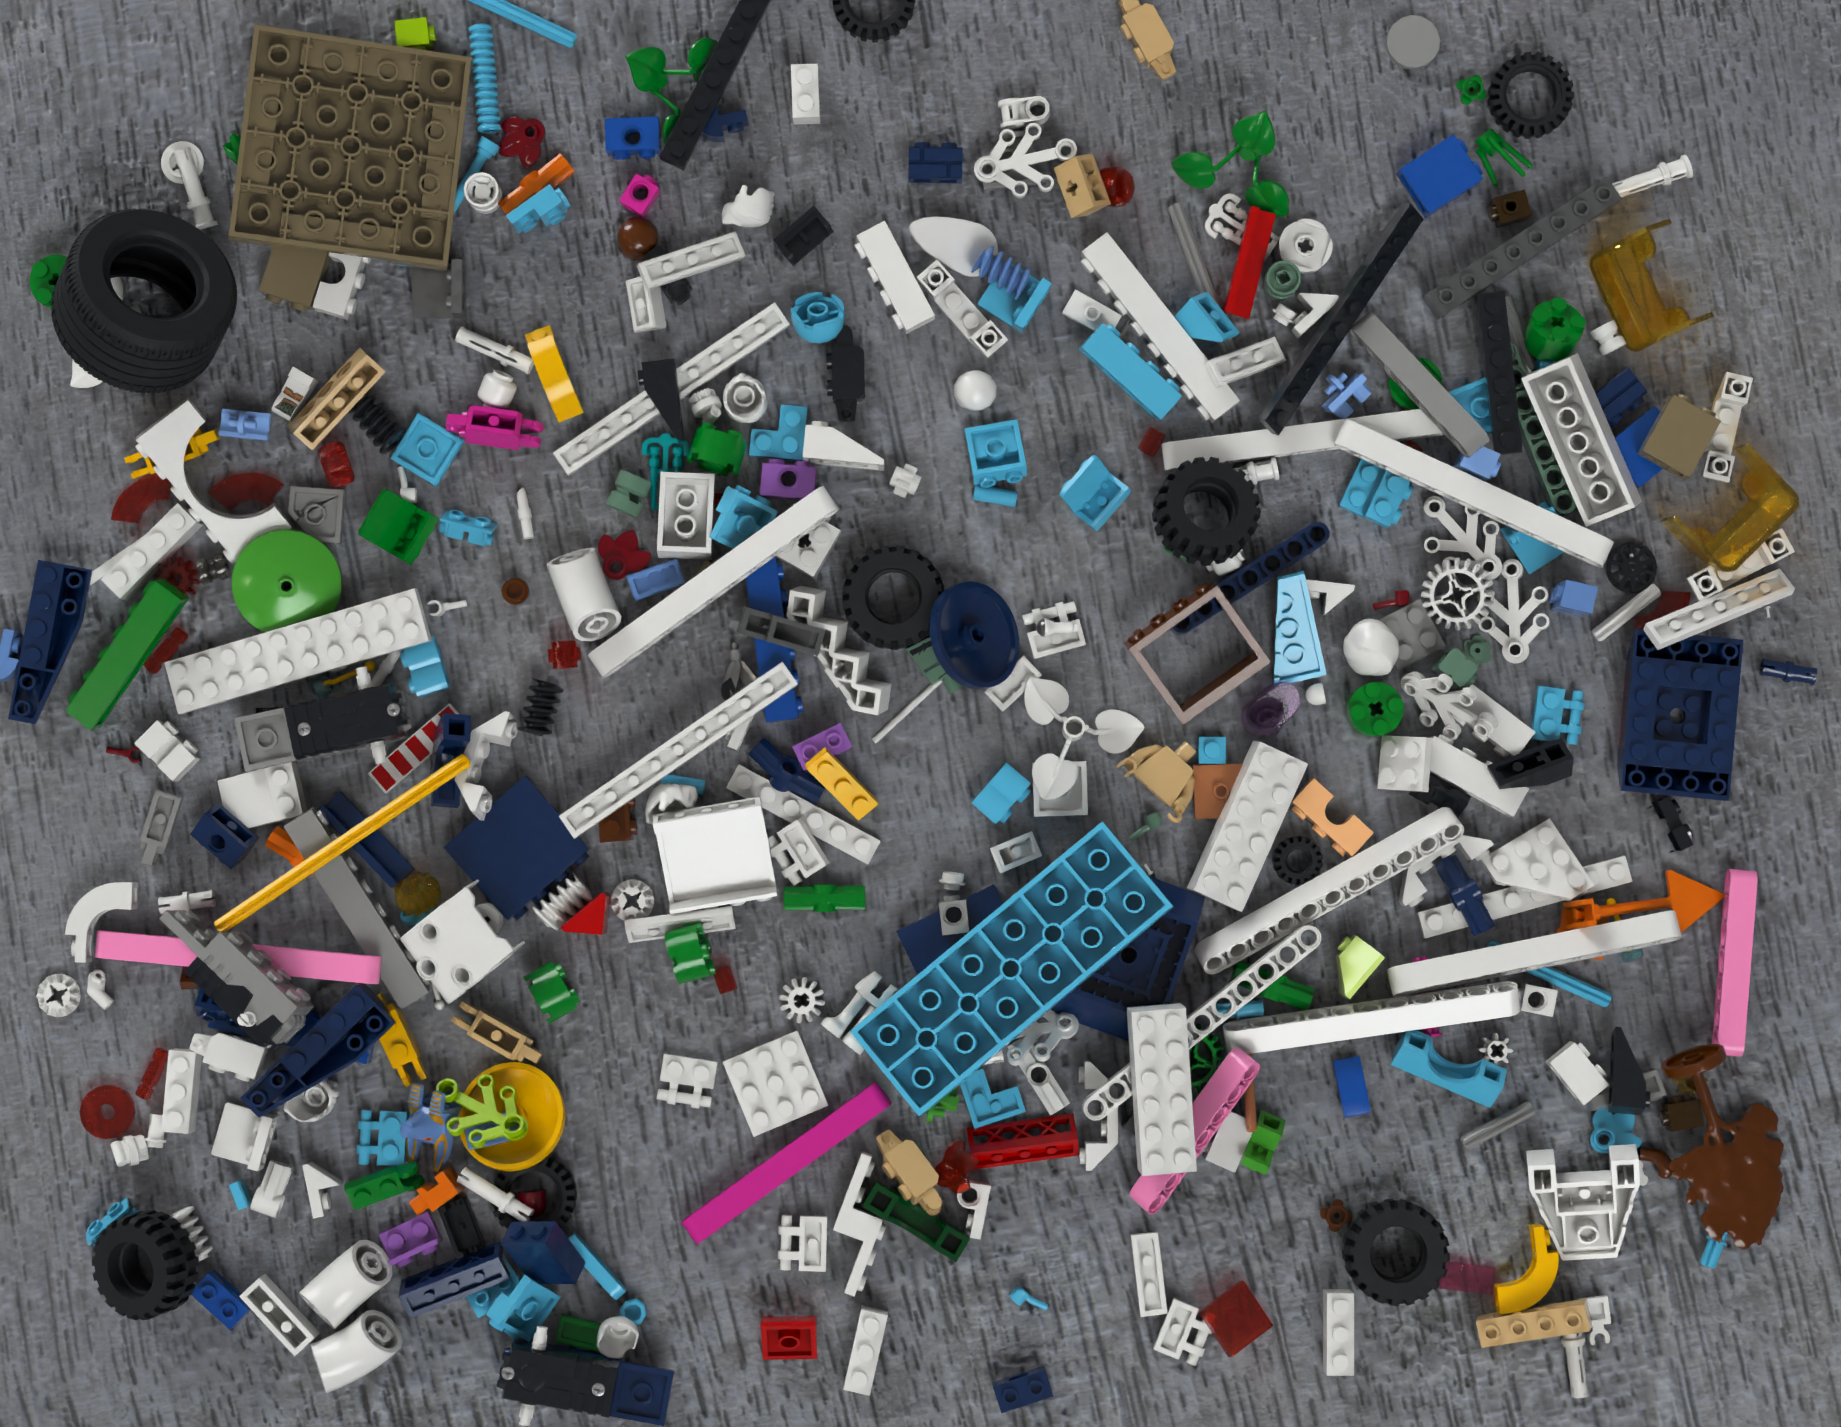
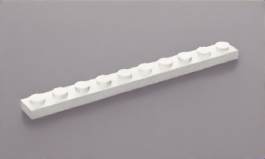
M775 302L676 369L680 400L790 326V323ZM643 391L553 452L567 475L570 476L660 415V412L646 391Z
M781 662L562 813L559 818L572 837L576 839L796 687L798 683L785 664Z

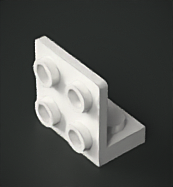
M229 1102L226 1103L211 1154L248 1165L247 1169L260 1171L264 1169L279 1116L267 1113L258 1118L250 1108Z

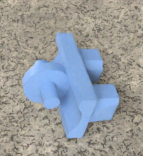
M1344 372L1337 378L1329 374L1326 380L1330 385L1324 392L1328 396L1335 390L1336 392L1321 406L1325 412L1333 413L1339 419H1346L1352 414L1354 410L1346 400L1352 395L1359 403H1362L1372 394L1365 384L1367 378L1362 373L1359 375L1354 373L1344 384L1342 383L1348 378Z
M222 409L219 436L269 441L271 414Z

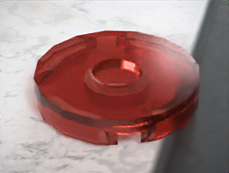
M114 1085L99 1086L91 1090L82 1100L80 1107V1118L86 1131L94 1137L101 1139L116 1138L127 1132L136 1114L135 1104L130 1094ZM105 1104L111 1105L115 1111L113 1118L110 1120L105 1119L101 1114V1109Z

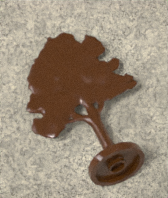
M1720 1044L1701 1045L1676 1053L1661 1063V1069L1665 1077L1679 1079L1692 1076L1708 1126V1130L1704 1135V1144L1695 1147L1680 1158H1674L1669 1168L1673 1171L1672 1176L1679 1181L1684 1178L1693 1184L1686 1193L1687 1203L1693 1205L1699 1199L1701 1202L1708 1204L1709 1208L1701 1215V1222L1709 1237L1721 1243L1722 1236L1727 1232L1733 1238V1244L1745 1250L1753 1243L1762 1244L1766 1229L1769 1227L1772 1217L1776 1215V1209L1779 1206L1781 1193L1784 1188L1782 1173L1778 1169V1166L1781 1164L1780 1157L1784 1144L1780 1140L1770 1139L1767 1136L1768 1131H1777L1778 1116L1775 1111L1770 1110L1763 1104L1754 1103L1743 1115L1742 1120L1736 1122L1723 1121L1716 1111L1703 1072L1720 1065L1726 1059V1051L1724 1046ZM1721 1129L1727 1130L1734 1135V1140L1730 1144H1726L1723 1141ZM1710 1137L1714 1140L1713 1145L1710 1144Z

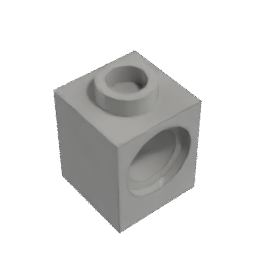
M960 895L944 896V902H939L942 935L968 933L969 923L966 899L960 900ZM950 907H958L961 910L962 916L958 922L953 923L947 920L946 911Z

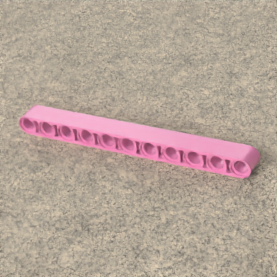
M97 930L95 958L189 967L197 957L178 937ZM252 944L258 951L262 950L271 957V964L277 970L282 969L292 977L379 984L381 956Z

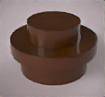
M511 578L504 583L502 596L508 603L518 605L528 598L529 587L522 579Z

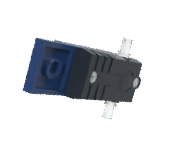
M545 1326L536 1327L533 1341L528 1342L525 1339L518 1338V1340L513 1341L511 1347L504 1349L502 1354L504 1364L500 1368V1376L496 1387L503 1389L501 1399L521 1403L519 1425L530 1426L535 1405L567 1411L574 1410V1412L578 1413L586 1412L594 1416L597 1414L606 1418L611 1416L655 1425H665L675 1370L622 1361L623 1358H607L601 1353L547 1344L548 1327Z

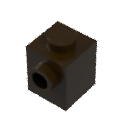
M1525 189L1494 197L1489 202L1490 206L1487 207L1489 219L1491 222H1495L1496 228L1528 220L1532 215Z
M1685 1095L1668 1097L1669 1102L1661 1103L1662 1110L1659 1111V1117L1662 1126H1666V1130L1675 1132L1704 1126L1699 1099L1694 1097L1685 1099Z

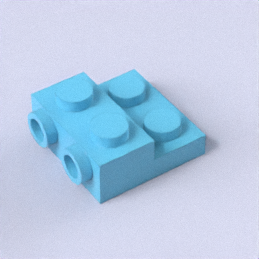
M549 184L508 213L506 217L518 234L522 231L527 233L537 225L536 221L538 219H541L546 227L550 224L552 226L557 225L565 218L564 214L568 212L567 208L571 205L560 188L554 190Z
M1017 419L964 428L974 485L980 484L981 487L988 488L994 486L996 481L1007 480L1008 483H1017L1024 476H1027V465Z
M1360 458L1339 503V507L1387 529L1391 523L1396 525L1403 510L1398 508L1402 499L1406 501L1409 499L1414 486L1410 485L1411 481Z
M736 485L735 489L727 486L716 508V511L721 514L709 537L734 549L773 521L778 511L769 507L771 501L758 495L753 499L749 497L751 491L739 485Z
M524 1275L510 1296L503 1292L499 1295L486 1315L491 1318L489 1324L500 1332L504 1330L506 1334L515 1340L521 1337L530 1342L534 1333H536V1327L542 1325L561 1296Z

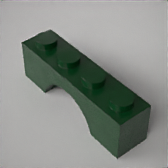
M876 1180L863 1202L862 1207L882 1219L907 1230L934 1250L957 1262L970 1240V1236L936 1215H928L926 1210L924 1211L920 1205H913L910 1200L906 1201L900 1193Z

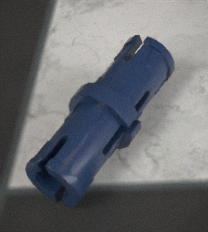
M1764 658L1760 664V667H1763V669H1759V674L1762 676L1782 678L1784 682L1793 680L1814 685L1817 677L1814 674H1817V668L1794 665L1792 661L1782 663Z

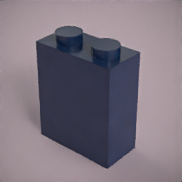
M556 1221L511 1222L501 1242L524 1275L540 1284H576L586 1263Z

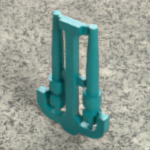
M667 433L662 434L659 438H648L642 444V455H651V458H649L650 482L652 483L650 488L651 510H659V504H656L657 475H660L661 472L681 473V467H683L681 455L688 456L690 450L686 440L679 443L677 438H672ZM659 443L663 447V469H658L659 459H657V455L660 452L659 447L652 445L648 450L649 444ZM672 444H682L684 450L681 446L673 447L674 459H672V467H674V470H669V447Z

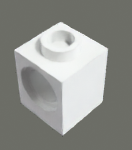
M1521 983V987L1518 988L1520 1011L1553 1017L1558 990ZM1533 992H1537L1540 995V1003L1535 1007L1530 1006L1528 1002L1529 995Z

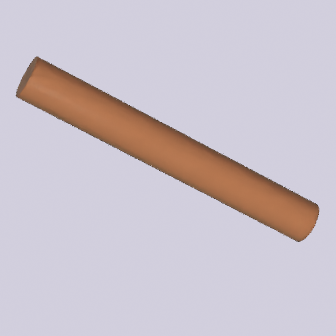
M1253 1080L1244 1092L1247 1132L1257 1131Z

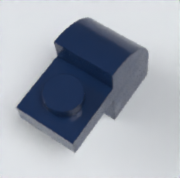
M717 106L702 136L713 142H725L723 131L728 130V133H738L743 131L744 127L749 126L746 110L719 115Z

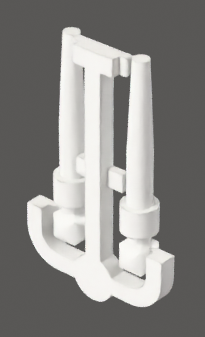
M1226 194L1217 204L1210 206L1208 211L1210 216L1204 225L1205 232L1210 237L1215 239L1218 232H1220L1222 237L1227 240L1230 239L1240 246V235L1244 231L1247 214L1242 208H1236V205L1241 200L1234 194ZM1226 200H1232V202L1226 203L1224 207L1225 211H1227L1228 213L1235 214L1234 217H1236L1240 221L1242 219V224H1240L1239 222H1237L1236 220H1234L1233 218H1231L1223 212L1222 206ZM1220 217L1238 230L1234 234L1233 230L1223 227V224L1219 221H1215L1212 224V229L1210 225L1214 218ZM1271 232L1270 236L1273 240L1268 244L1264 261L1280 238L1273 232Z

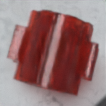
M576 641L551 642L552 649H548V662L553 663V669L578 667L577 661H581V651L579 647H576Z

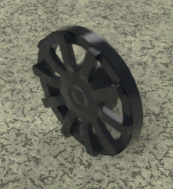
M1629 542L1619 545L1609 554L1606 561L1608 580L1616 589L1622 592L1636 593L1646 589L1653 582L1657 574V564L1654 555L1648 547L1639 543ZM1629 547L1628 558L1621 551V549ZM1633 547L1640 549L1636 557H1634ZM1645 552L1649 559L1641 562L1640 558ZM1616 553L1623 559L1622 562L1613 560ZM1651 563L1652 570L1644 569L1643 565ZM1611 564L1619 566V570L1612 573ZM1641 572L1650 574V577L1647 582L1640 575ZM1621 574L1623 578L1618 584L1613 577ZM1636 577L1643 584L1642 586L1635 588ZM1627 579L1631 581V588L1623 586Z

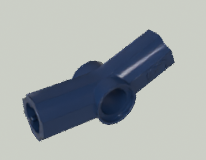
M765 738L760 740L749 752L750 757L770 775L769 782L774 789L780 792L791 790L807 800L817 803L825 787L814 776L803 771L801 764L796 759L784 757Z
M1447 856L1441 859L1435 865L1436 870L1448 888V894L1452 903L1462 913L1473 936L1494 927V921L1482 901L1483 896L1473 878H1469L1457 856Z

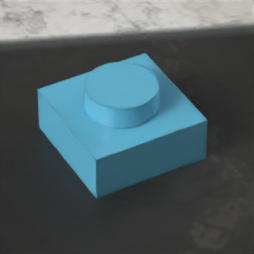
M1198 737V764H1226V737Z

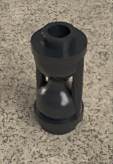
M658 246L649 251L643 258L646 261L669 252ZM686 278L668 283L666 286H659L671 304L677 302L678 305H681L692 297L690 292L693 288Z

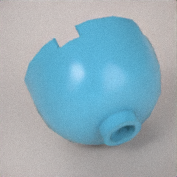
M823 292L809 293L799 297L795 301V306L791 307V320L795 332L803 340L811 343H825L836 338L843 329L845 320V308L842 300L832 294L831 298L823 297Z

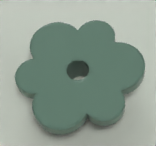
M1476 635L1471 640H1466L1463 643L1465 649L1462 653L1466 656L1465 659H1470L1477 666L1480 662L1488 663L1490 661L1491 654L1488 651L1491 649V644L1484 642L1482 636Z

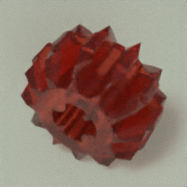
M340 441L331 442L318 449L319 459L329 486L332 488L343 487L354 482V472L343 443Z
M178 556L176 562L169 557L166 559L168 567L163 564L158 565V568L163 572L162 575L154 574L155 579L166 580L187 597V592L193 595L197 593L192 586L193 584L200 585L201 581L193 579V577L200 574V571L192 569L194 564L192 561L188 560L184 564L183 557ZM175 574L181 575L183 578L179 580L181 582L179 585L172 582V579H176L174 577Z

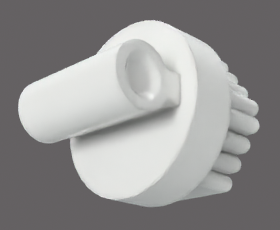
M706 388L694 393L690 397L691 410L696 418H703L702 423L713 424L721 415L720 408L722 403L719 397L716 396L714 389Z
M141 1134L137 1136H124L122 1141H114L110 1144L118 1167L126 1164L134 1166L139 1164L140 1161L149 1159L147 1144L144 1136Z

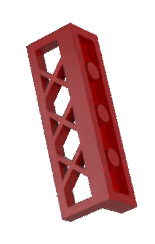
M1251 206L1248 211L1223 312L1246 319L1250 318L1276 214L1259 210L1260 208Z
M1073 1113L991 1124L976 1129L974 1127L967 1128L972 1170L1079 1155ZM1069 1123L1070 1132L1059 1133L1054 1130L1059 1124ZM1038 1127L1043 1130L1039 1136H1031L1027 1133L1031 1128ZM1008 1131L1017 1134L1011 1140H1005L1000 1137L1004 1132ZM986 1135L990 1139L986 1143L974 1144L973 1136Z

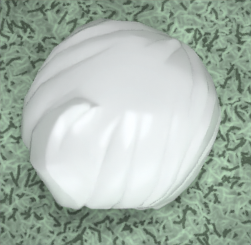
M742 185L735 201L728 202L723 207V224L759 227L768 223L774 207L773 198L775 193L764 188H758L749 196L747 194L748 187Z
M744 373L736 375L726 384L723 392L725 410L728 416L738 423H754L766 412L768 405L766 391L761 382Z
M665 783L659 784L652 789L645 808L646 823L653 825L654 814L695 808L698 799L696 787Z
M325 1079L284 1103V1111L299 1122L317 1121L328 1115L333 1109L337 1097L340 1096L339 1084L336 1081Z

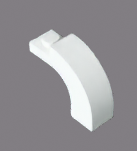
M138 882L104 884L89 891L77 902L69 915L65 935H76V940H73L71 945V954L75 956V962H92L93 932L97 921L102 915L114 909H137Z

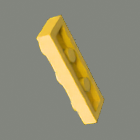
M826 747L805 763L806 769L858 821L879 804L878 800Z

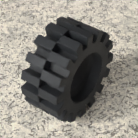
M1303 836L1289 837L1278 844L1279 846L1275 848L1272 862H1274L1273 868L1280 879L1290 884L1302 885L1319 875V871L1323 866V855L1320 853L1319 846L1313 840ZM1294 850H1301L1307 855V866L1301 871H1294L1288 865V855Z

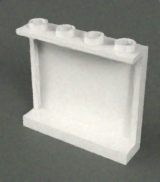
M760 797L653 815V828L657 837L670 904V914L697 909L718 908L721 905L727 904L739 906L751 900L763 902L777 896V886Z

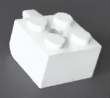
M829 517L806 534L809 536L808 539L811 543L808 547L804 545L805 548L799 547L800 542L798 540L775 557L815 579L837 542L841 530L829 524L832 519Z
M222 1032L214 1036L195 1033L189 1048L204 1056L202 1062L210 1064L208 1069L219 1073L231 1071L235 1073V1078L247 1082L262 1077L266 1073L273 1052L266 1046H259L251 1037L230 1032Z

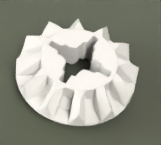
M175 142L163 152L161 158L162 171L174 183L184 184L180 171L177 169L178 165L175 156L173 155L175 151L190 147L198 176L204 171L205 160L200 149L190 142Z
M635 879L626 880L617 885L613 891L611 907L616 916L622 920L648 917L654 907V895L650 887L644 882ZM624 892L631 896L642 893L637 900L641 910L634 906L624 909L628 902Z
M54 974L46 977L39 985L36 997L39 1007L47 1015L63 1017L71 1014L78 1007L81 992L73 978L65 974ZM53 988H56L57 991L68 990L62 996V1003L59 1000L49 1001L54 996Z

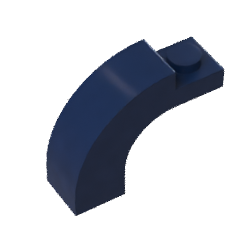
M449 713L442 715L434 738L430 775L459 755L464 754L465 748L470 742L471 715ZM455 777L431 793V806L458 808L460 806V789L455 782Z

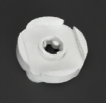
M1301 219L1288 225L1283 230L1278 242L1280 260L1294 263L1302 274L1316 272L1324 266L1330 258L1333 243L1327 229L1320 222L1312 219ZM1306 239L1309 240V246L1312 247V251L1307 250L1306 253H1303L1301 248L1298 247V242L1303 243Z

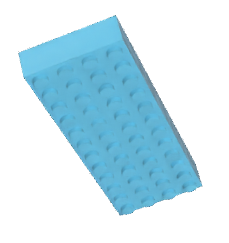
M1102 821L850 1032L916 1114L922 1116L1174 906Z

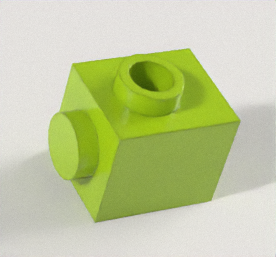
M427 17L394 21L397 46L433 50L432 41L437 40L434 25H430Z

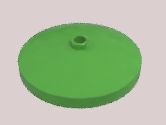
M278 529L258 536L242 550L233 569L232 592L235 603L244 618L257 629L268 632L333 613L340 598L341 573L333 553L318 538L300 530ZM289 581L292 587L284 590L282 583Z

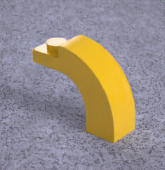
M550 325L525 334L531 357L558 422L584 413Z
M1539 1223L1528 1225L1532 1260L1526 1273L1514 1281L1492 1284L1495 1308L1499 1314L1519 1312L1533 1306L1547 1294L1555 1280L1559 1255L1554 1249L1547 1250V1246H1550L1549 1231L1544 1230V1226Z

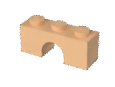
M1311 778L1292 799L1291 804L1294 807L1291 811L1301 820L1307 818L1314 824L1311 829L1322 839L1327 836L1333 842L1331 847L1339 855L1344 857L1346 854L1349 857H1353L1374 832L1355 815H1350L1342 824L1336 825L1331 823L1325 815V808L1334 796L1315 778Z

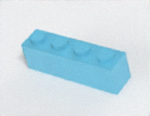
M1102 323L1078 350L1156 421L1161 420L1182 397L1178 392L1180 390L1179 386L1169 378L1167 380L1163 379L1158 374L1160 369L1150 360L1145 362L1139 357L1140 351L1130 342L1125 344L1119 338L1121 334L1116 328L1110 324L1106 326Z

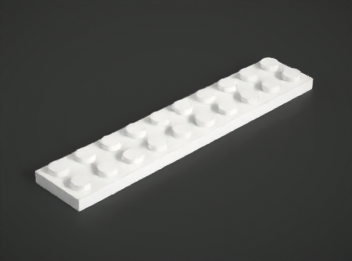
M414 588L167 661L164 664L178 714H185L430 642L432 639L418 589Z

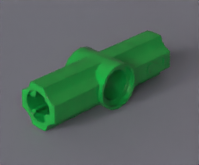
M823 884L812 885V887H784V910L837 912V910L865 909V886Z
M1237 962L1230 982L1251 965ZM1259 969L1258 974L1262 979H1267L1271 976L1272 971ZM1282 975L1258 995L1307 1010L1315 989L1289 980L1287 976ZM1242 981L1238 984V986L1251 990V985L1248 981Z

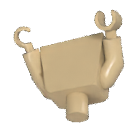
M1184 741L1174 752L1167 745L1161 747L1155 744L1138 749L1131 756L1117 764V768L1122 765L1127 768L1128 772L1124 777H1128L1131 774L1134 775L1167 807L1172 806L1173 813L1177 818L1169 813L1167 817L1171 822L1179 823L1182 820V813H1184L1192 799L1195 778L1192 775L1194 770L1187 764V761L1196 753L1192 746Z

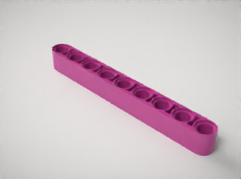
M877 1081L680 1223L695 1244H699L881 1113L892 1102Z

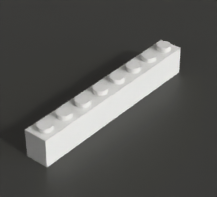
M1108 232L1081 252L1082 260L1080 263L1089 274L1093 272L1099 279L1097 285L1105 295L1110 293L1115 299L1113 304L1122 316L1126 314L1132 320L1130 324L1132 330L1137 336H1144L1149 343L1146 346L1155 358L1159 356L1165 363L1163 368L1170 378L1176 377L1182 385L1179 387L1181 392L1188 400L1192 398L1199 406L1196 410L1205 421L1209 419L1213 424L1239 403L1240 400L1227 384L1216 388L1205 365L1208 359Z

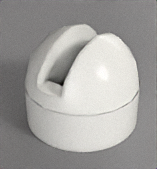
M1322 683L1309 686L1305 694L1307 701L1313 705L1326 704Z

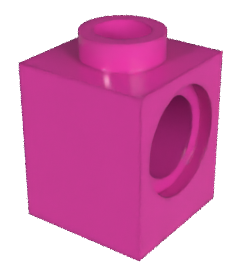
M636 173L619 199L621 206L637 216L645 218L661 193L659 187H657L658 182L646 174L641 177ZM643 188L649 191L647 198L644 200L634 198V194L638 189Z

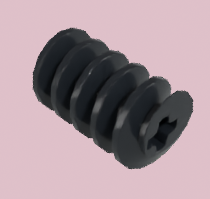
M377 394L369 397L366 396L358 401L348 413H354L352 419L355 422L361 421L359 427L362 430H367L366 436L374 438L373 445L375 447L381 446L379 452L385 454L402 440L401 434L405 429L401 427L395 430L394 426L398 422L397 419L388 421L387 419L391 412H380L385 404L383 402L374 404L378 397Z
M532 678L538 683V685L529 686V689L535 695L526 696V700L532 703V706L523 707V710L529 716L520 717V720L526 724V727H518L517 730L543 737V735L552 734V731L546 725L555 723V720L549 717V714H556L558 712L551 705L561 701L554 694L563 693L564 690L557 684Z

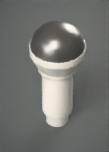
M1044 618L1037 623L1036 629L1040 636L1048 637L1054 633L1078 632V624L1073 622H1054Z

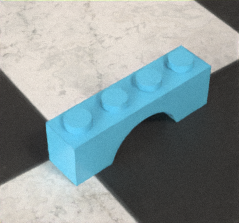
M1417 1030L1405 1031L1395 1046L1391 1065L1489 1108H1491L1502 1091L1507 1069L1484 1059L1472 1064L1450 1062L1436 1052L1431 1036Z

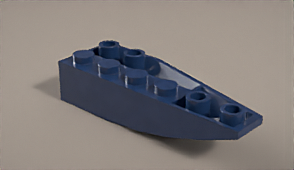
M38 560L9 711V720L31 724L37 723L83 623L93 570Z
M358 983L240 1099L260 1118L358 1061L396 1022L383 1001L365 983Z

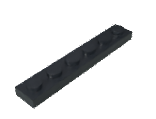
M1505 291L1478 294L1476 298L1493 451L1500 453V455L1522 453Z

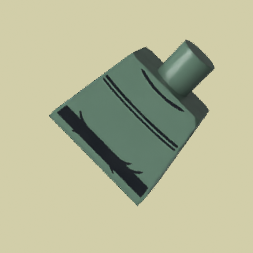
M930 637L906 649L909 656L931 685L943 681L949 694L963 688L941 667L934 653Z

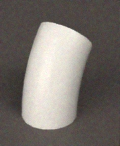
M595 548L576 550L547 563V568L559 601L576 639L581 641L599 640L617 629L621 623V614L605 578Z
M359 1240L320 1272L299 1292V1295L330 1327L336 1329L353 1311L391 1280L392 1265H389V1257L380 1246L369 1240Z
M367 1310L340 1331L311 1343V1350L325 1392L328 1393L341 1388L373 1371L400 1350L403 1341L400 1330L391 1318L382 1312Z

